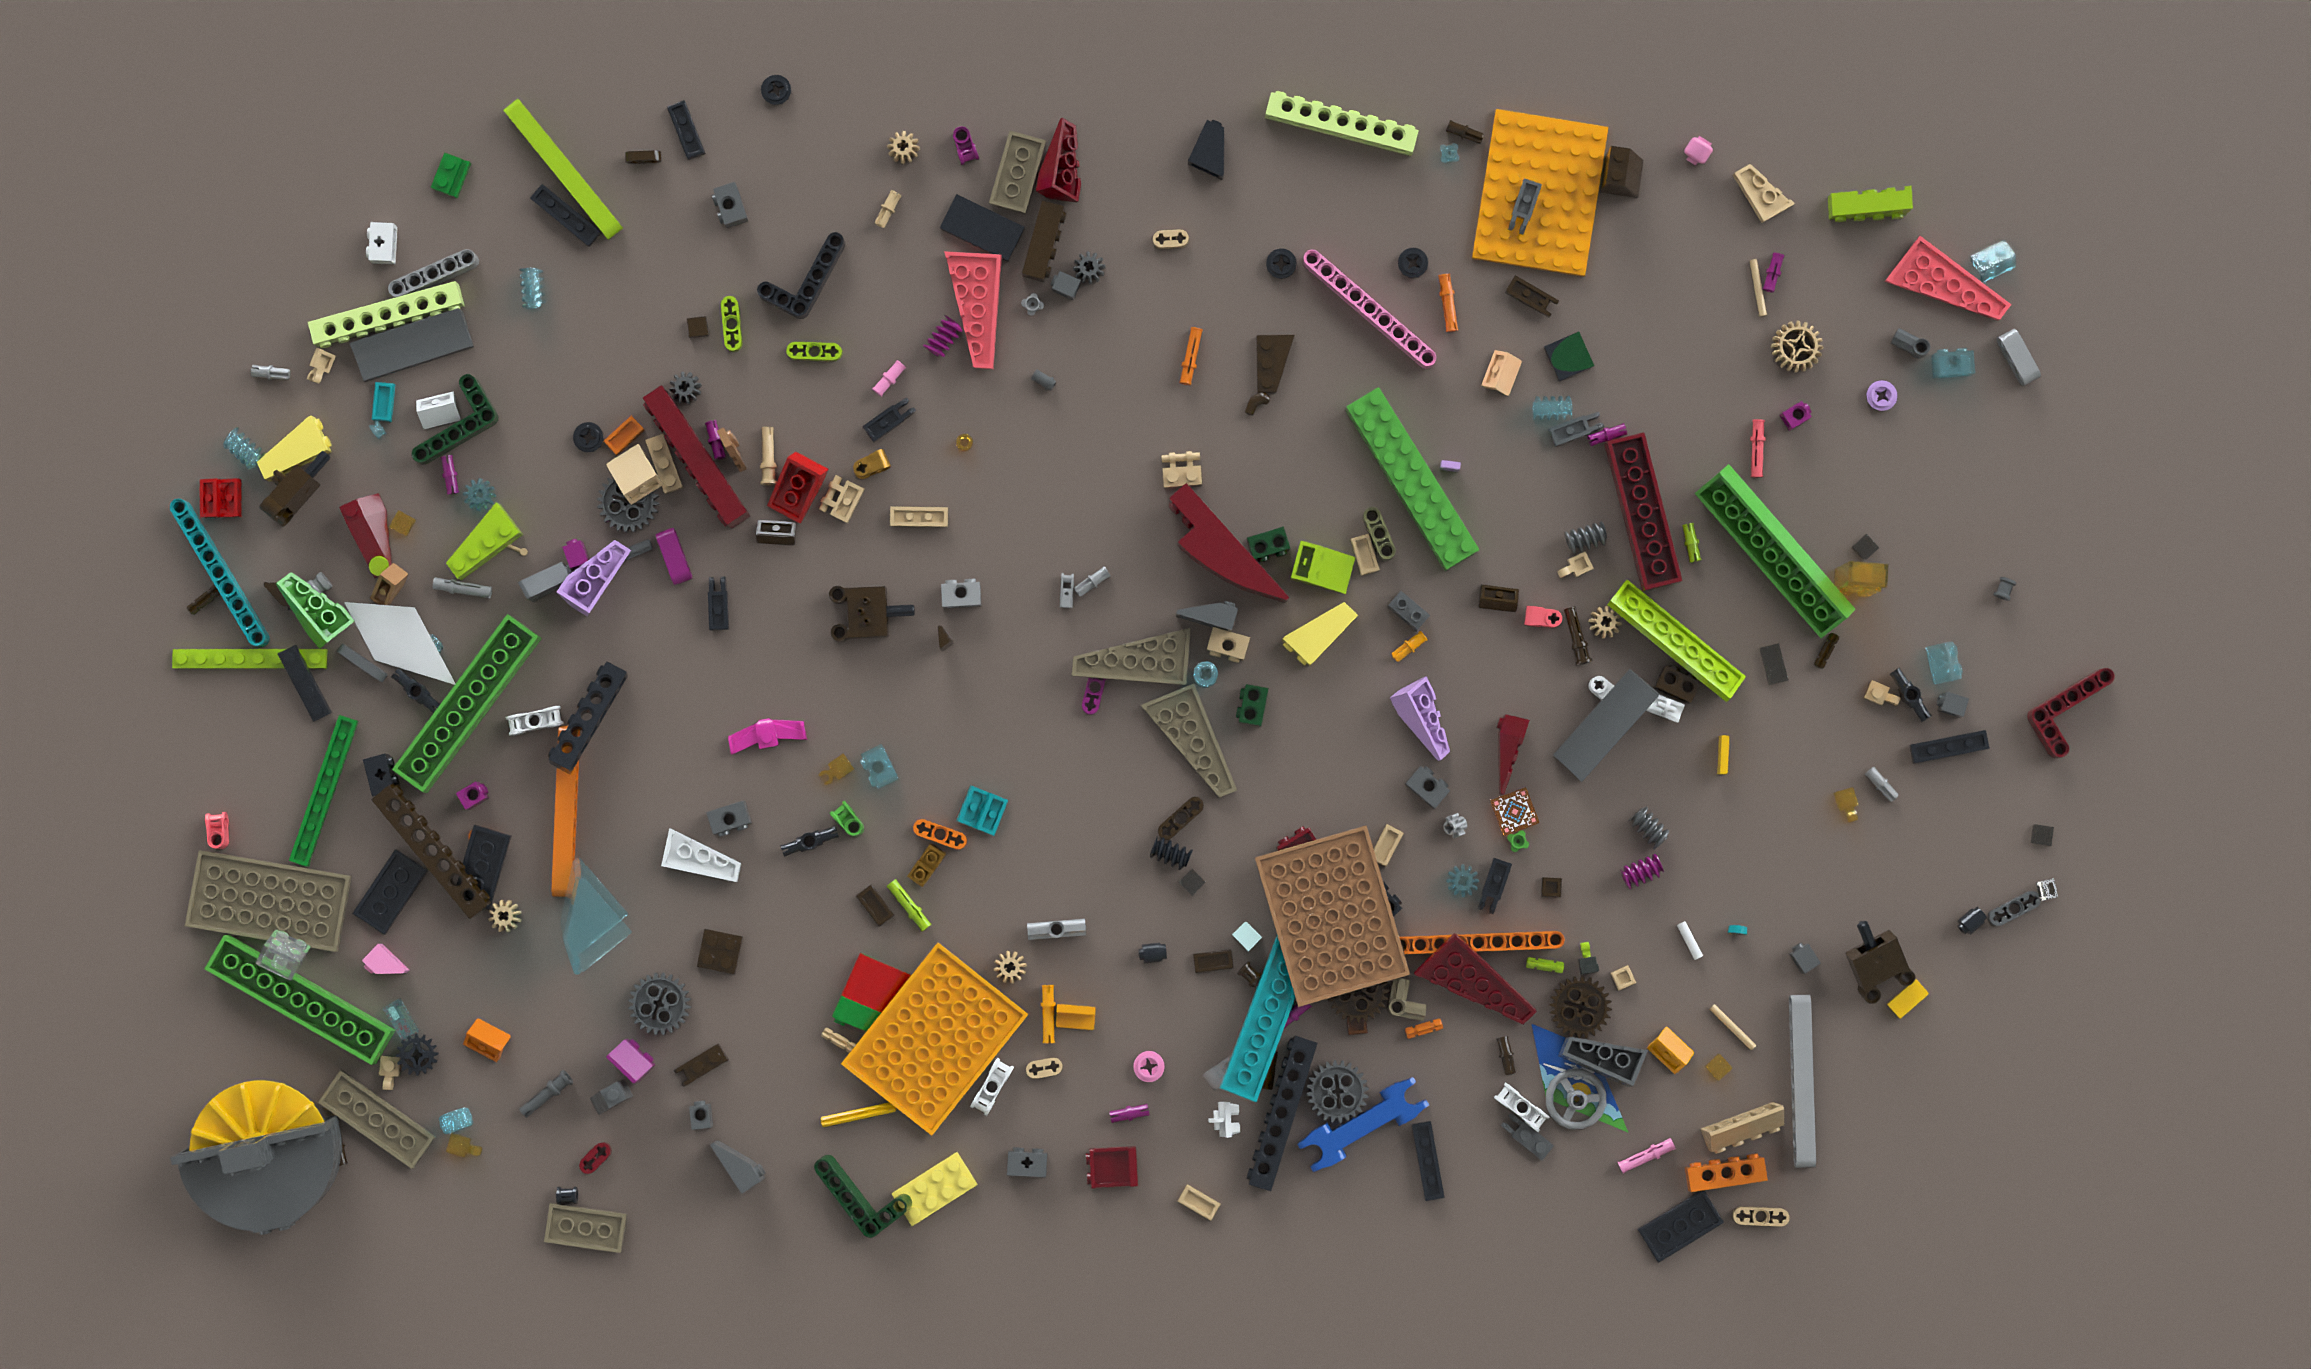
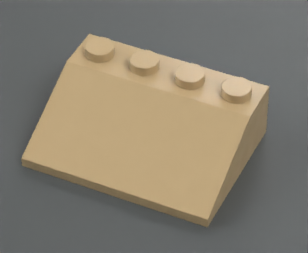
M1771 1102L1701 1128L1708 1150L1710 1152L1714 1151L1717 1154L1725 1151V1147L1729 1145L1736 1147L1744 1144L1743 1140L1751 1138V1140L1761 1138L1764 1132L1769 1131V1134L1779 1131L1780 1127L1784 1125L1783 1105Z

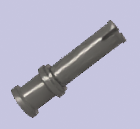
M565 1070L560 1071L559 1076L552 1081L549 1080L547 1086L519 1108L520 1112L527 1118L551 1097L561 1094V1090L574 1083L570 1075Z

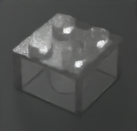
M275 930L264 944L255 964L291 981L303 965L311 946L302 940L289 936L284 931Z

